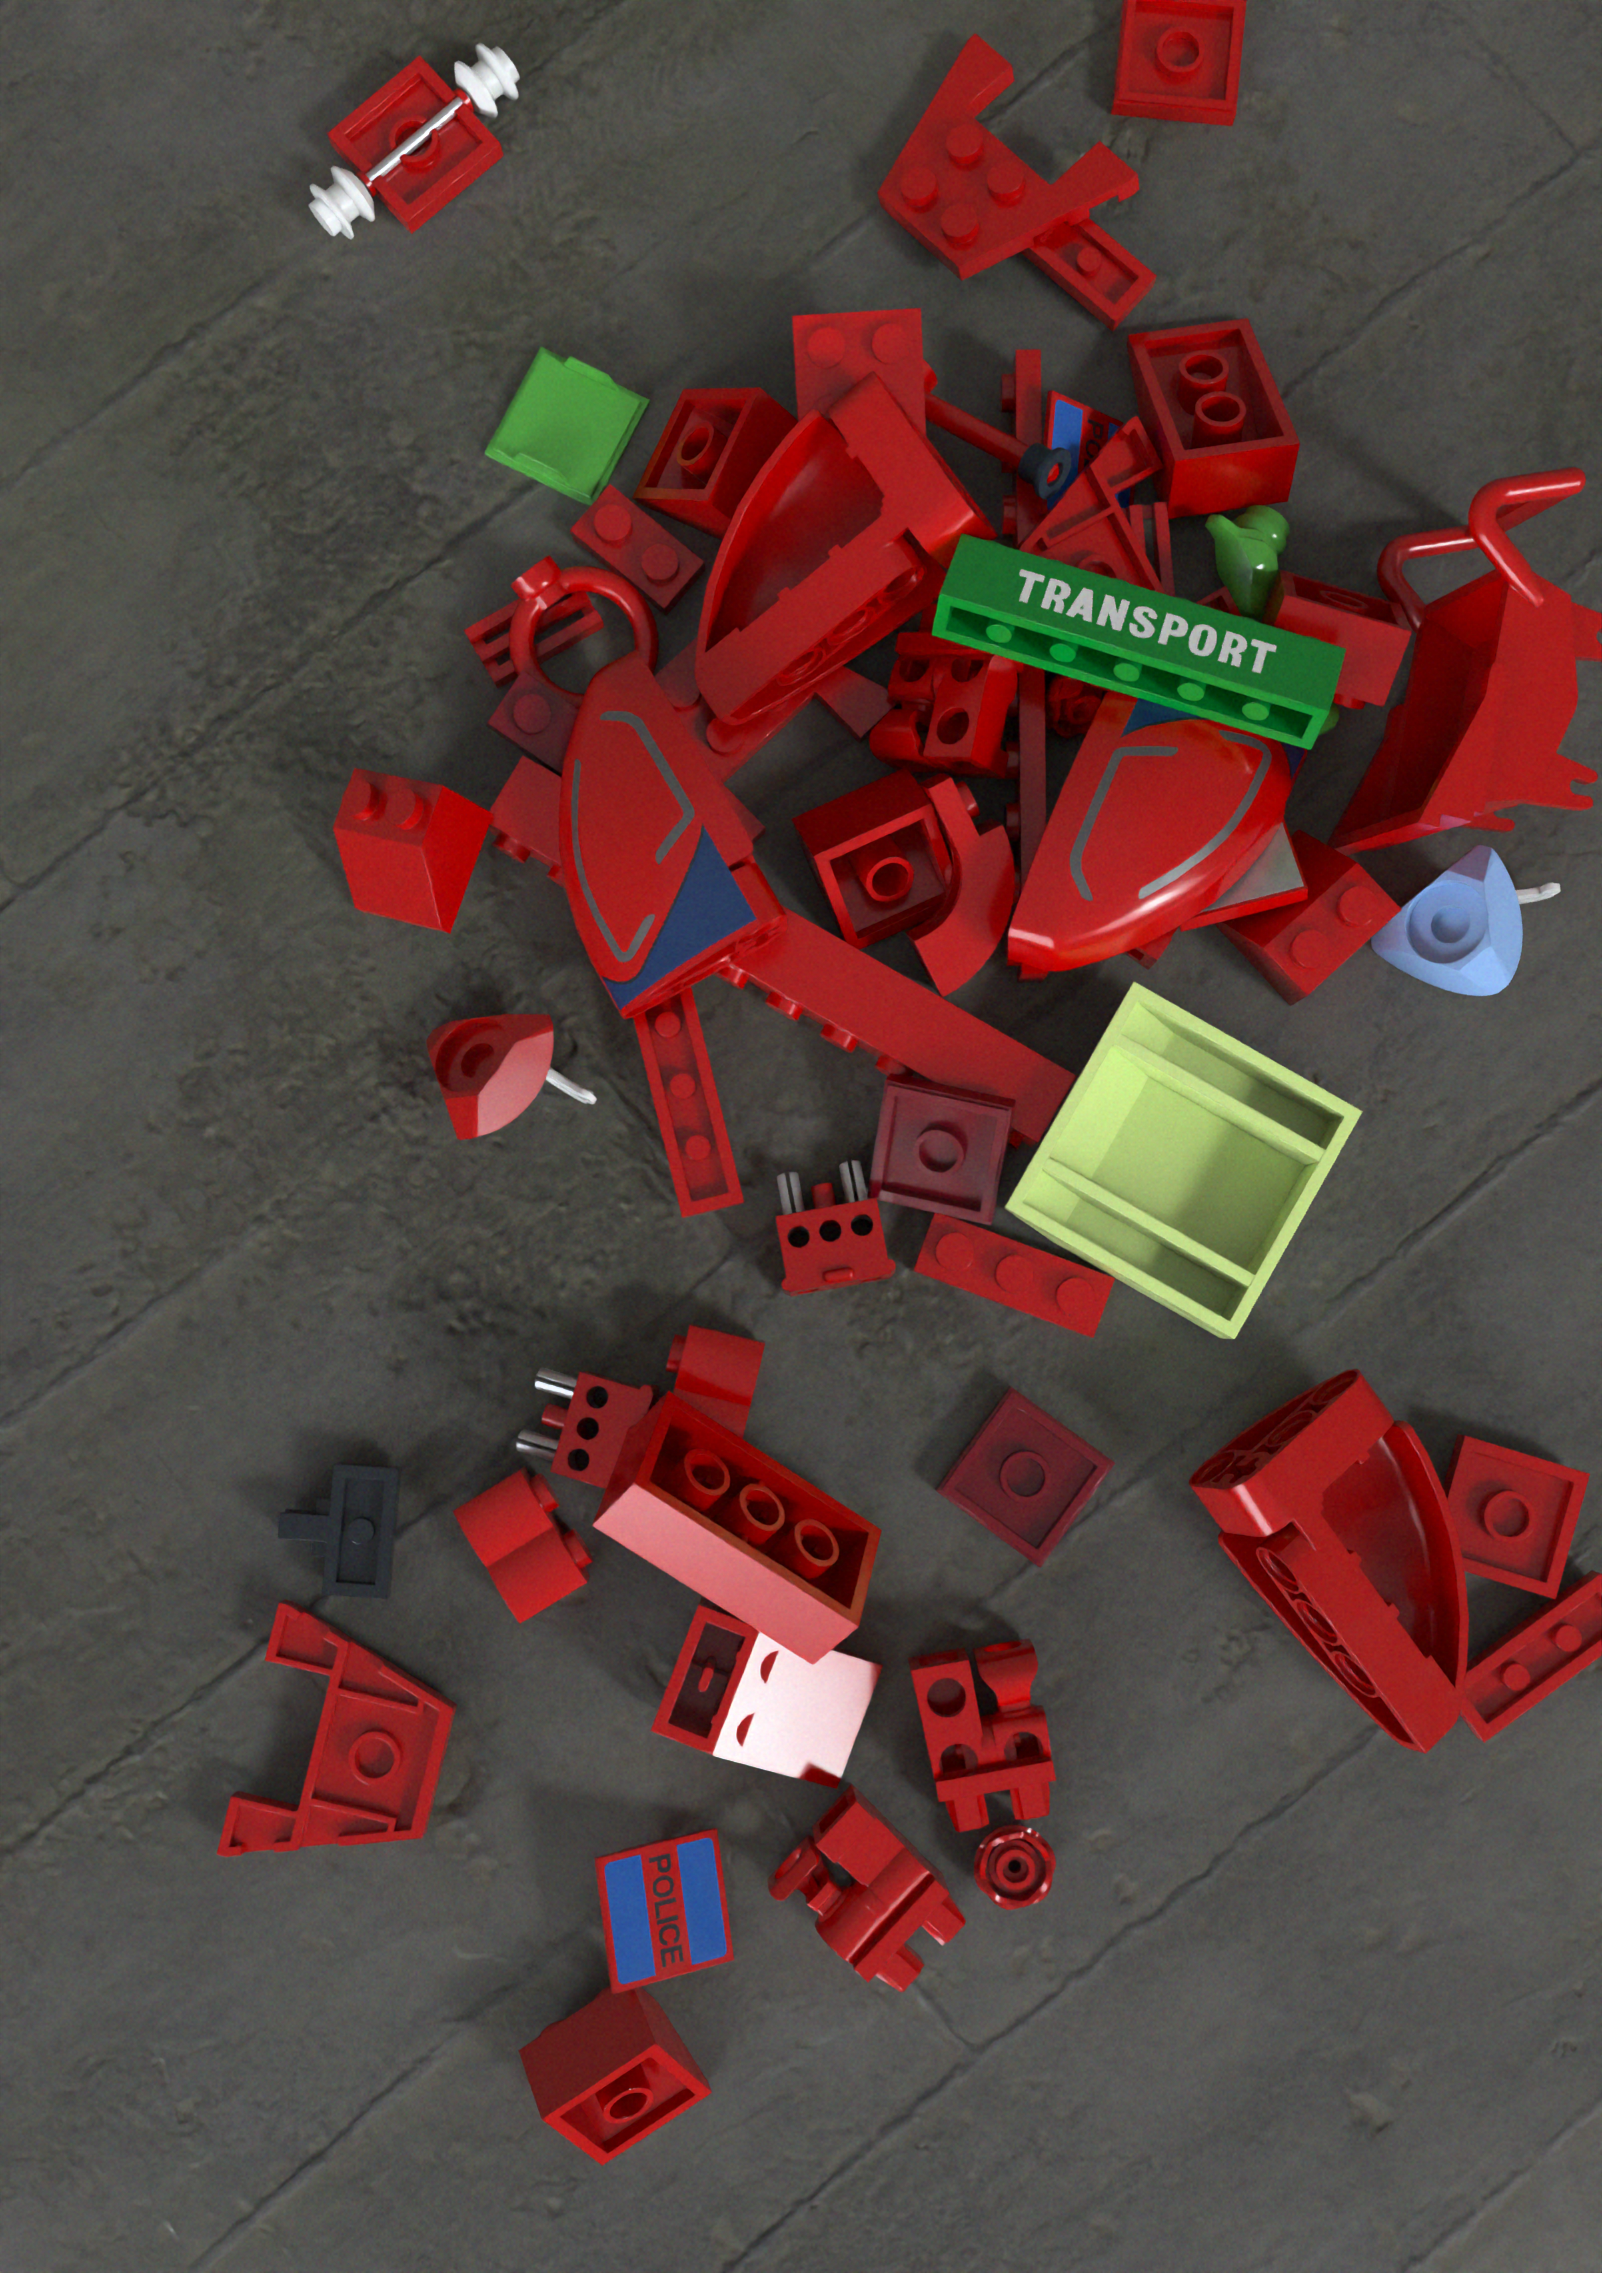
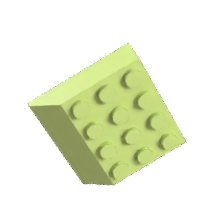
M1133 982L1004 1208L1055 1244L1222 1339H1235L1363 1111L1138 983Z

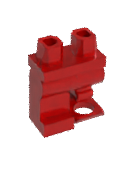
M929 604L923 609L917 632L898 633L895 651L900 656L895 661L890 675L888 694L902 709L888 711L883 719L872 729L869 737L870 749L878 760L897 771L907 767L909 772L946 773L948 771L956 777L1004 779L1009 754L1000 749L1008 706L1014 700L1017 691V673L1023 672L1024 663L931 635L937 604ZM917 731H928L925 746Z
M1030 1638L972 1649L982 1680L994 1691L998 1708L992 1714L979 1716L970 1662L964 1647L908 1658L939 1802L945 1801L947 1811L957 1832L979 1829L989 1825L984 1794L1009 1789L1015 1819L1027 1820L1049 1815L1050 1788L1048 1782L1056 1781L1051 1757L1045 1711L1042 1705L1030 1703V1687L1038 1670V1660Z
M851 1783L812 1826L814 1837L808 1834L768 1877V1890L771 1896L778 1901L787 1899L795 1889L800 1890L805 1895L806 1904L819 1914L815 1921V1928L818 1934L834 1952L853 1965V1969L868 1983L877 1975L893 1988L904 1992L919 1976L924 1966L922 1957L906 1941L922 1926L941 1945L950 1942L966 1923L963 1911L951 1896L942 1872L929 1860L927 1861L916 1847ZM821 1851L834 1864L838 1862L856 1881H851L848 1885L841 1887L835 1881L832 1872L824 1864Z

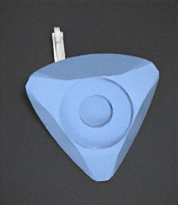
M1484 845L1474 846L1402 906V910L1371 937L1372 949L1384 960L1403 972L1438 988L1472 996L1497 994L1510 983L1520 960L1523 928L1519 904L1551 898L1561 891L1560 884L1551 882L1535 888L1515 890L1510 875L1498 854L1490 847Z

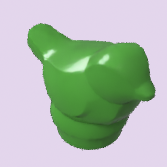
M1263 505L1248 507L1244 514L1239 515L1233 523L1221 515L1209 516L1205 527L1215 540L1216 566L1223 584L1227 586L1242 617L1262 618L1267 601V592L1274 586L1277 577V558L1283 554L1287 546L1286 539L1290 533L1287 521L1280 513Z

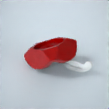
M549 1014L494 1015L451 1021L433 1029L426 1039V1048L457 1139L466 1140L486 1135L512 1122L535 1099L545 1080L585 1104L593 1105L597 1098L593 1095V1091L581 1087L550 1067L554 1038L553 1022Z

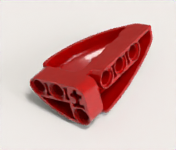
M1350 1369L1292 1398L1242 1431L1195 1470L1189 1479V1486L1222 1529L1217 1538L1221 1548L1289 1631L1339 1686L1393 1740L1408 1749L1426 1754L1454 1726L1462 1707L1467 1668L1469 1614L1466 1579L1459 1537L1443 1487L1430 1457L1416 1432L1408 1422L1394 1420L1392 1414L1361 1371Z

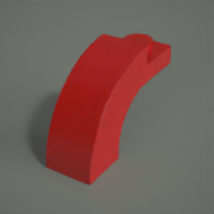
M939 773L923 781L919 786L932 802L941 833L948 846L953 867L951 881L947 894L936 912L926 921L905 933L932 988L943 998L970 980L989 959L1001 940L1012 909L1015 891V870L1010 842L1003 824L990 818L974 826L972 819L980 816V811L967 784L964 781L955 784L952 777Z

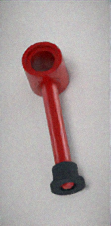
M923 359L925 420L1017 469L1019 478L1033 485L1037 496L1048 499L1055 495L1068 476L1071 466L1070 452L1062 447L1051 450L1040 443H1034L1029 446L931 394L938 384V380L933 369Z

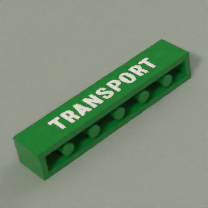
M963 533L959 539L939 594L931 634L1308 750L1312 749L1330 712L1346 652L1345 648L1322 642L1311 636H1302L1259 623L1248 617L1232 615L1193 603L1185 598L1172 597L1132 585L1121 579L1109 578L1066 565L1058 560L1046 559L1003 546L995 541L983 540Z

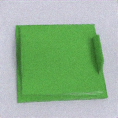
M540 347L492 437L485 455L590 507L607 486L647 410L650 400L614 383L608 374L571 356L565 359Z

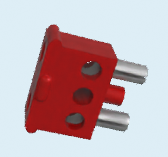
M851 1160L859 1201L855 1202L848 1162L845 1161L839 1165L846 1203L836 1205L832 1183L819 1184L811 1187L814 1203L813 1210L805 1211L798 1173L789 1172L796 1213H792L785 1173L777 1176L783 1215L775 1216L786 1273V1278L781 1282L784 1294L790 1295V1297L890 1279L894 1275L896 1264L892 1259H888L877 1198L867 1199L860 1161ZM865 1220L871 1224L872 1231L865 1236H859L852 1231L851 1227L856 1221ZM827 1226H834L840 1230L841 1235L837 1240L828 1242L820 1236L822 1229ZM795 1232H804L810 1239L805 1246L799 1248L789 1243L790 1236Z
M541 1368L537 1376L575 1387V1389L572 1390L535 1379L536 1389L571 1399L569 1409L548 1403L543 1412L541 1424L562 1430L559 1440L525 1429L518 1435L520 1439L556 1449V1452L522 1441H516L517 1451L553 1461L550 1469L552 1473L606 1489L627 1433L658 1402L661 1394L659 1393V1387L654 1384L639 1387L589 1371H580L578 1378L550 1369ZM600 1387H603L608 1394V1401L603 1407L599 1406L595 1400V1393ZM590 1418L595 1419L599 1426L598 1434L594 1438L589 1436L586 1431V1423ZM581 1449L585 1450L589 1455V1464L585 1469L580 1467L577 1462V1454Z

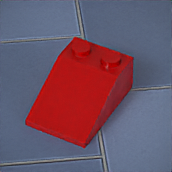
M1248 318L1128 335L1127 350L1140 420L1164 466L1154 473L1151 478L1160 502L1167 501L1168 519L1242 509L1252 505L1288 502L1300 441Z

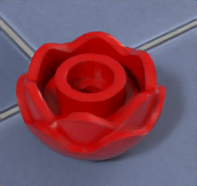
M1057 673L1045 689V724L1049 730L1054 728L1064 738H1071L1079 733L1087 734L1106 693L1114 690Z
M1006 1825L991 1831L979 1844L974 1860V1877L980 1890L997 1906L1007 1910H1015L1038 1903L1048 1895L1052 1885L1056 1859L1052 1848L1038 1832L1023 1825ZM1012 1860L1020 1862V1867L1016 1871L1008 1868V1864Z

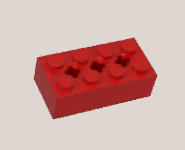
M670 1391L627 1433L592 1524L596 1529L812 1665L817 1663L859 1627L882 1531Z

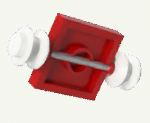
M478 43L475 46L478 58L477 63L469 67L463 62L457 61L454 64L458 88L454 91L419 55L327 133L332 147L356 173L354 175L349 170L333 166L331 167L334 184L326 190L315 184L309 186L315 198L309 204V208L331 236L334 237L341 231L347 238L352 239L354 234L350 222L359 215L371 222L375 220L374 202L372 199L375 195L404 227L413 234L504 156L500 142L473 114L476 111L495 118L498 115L495 100L501 94L511 100H516L519 97L514 84L520 79L518 71L502 49L496 46L490 50L484 44Z

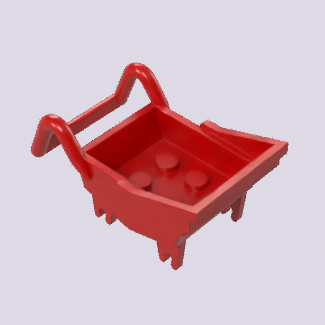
M1568 467L1494 479L1482 486L1474 495L1468 511V525L1401 535L1384 547L1378 558L1376 568L1378 584L1389 601L1401 604L1411 629L1417 633L1404 704H1399L1389 710L1384 738L1326 845L1347 856L1364 850L1374 852L1453 827L1505 833L1512 831L1515 823L1511 819L1496 817L1493 813L1494 811L1504 808L1509 809L1520 803L1583 811L1593 806V799L1590 796L1574 794L1570 789L1571 781L1582 785L1594 783L1598 779L1597 772L1556 752L1576 711L1578 701L1576 660L1602 662V644L1597 640V633H1602V613L1571 602L1570 594L1533 572L1527 560L1505 533L1564 499L1579 493L1586 484L1585 473L1580 468ZM1478 547L1496 568L1427 605L1408 583L1402 572L1404 562L1410 559L1472 550Z

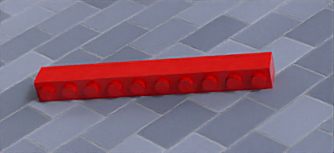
M522 755L489 812L493 813L488 828L496 836L492 844L501 852L523 864L531 856L549 866L550 870L546 876L565 889L558 848L561 777ZM783 905L781 906L787 914L788 928L782 935L714 973L715 976L740 990L748 982L769 994L764 1003L793 1021L797 1022L800 1015L803 1014L823 1026L819 1035L836 1047L852 1053L857 1045L876 1056L878 1060L874 1067L886 1076L893 1073L1015 1099L1016 1103L1008 1146L1014 1149H1018L1021 1142L1030 1147L1039 1142L1076 1078L1075 1074Z

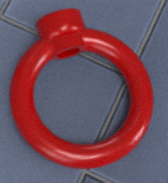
M548 555L510 585L521 599L514 611L509 631L510 656L517 676L523 670L574 707L580 708L585 694L571 692L555 684L541 668L534 646L535 630L542 613L566 594L574 592L600 594L621 608L633 630L634 650L636 649L651 673L654 674L659 655V634L654 615L640 592L621 576L592 566H572L560 569L553 558Z

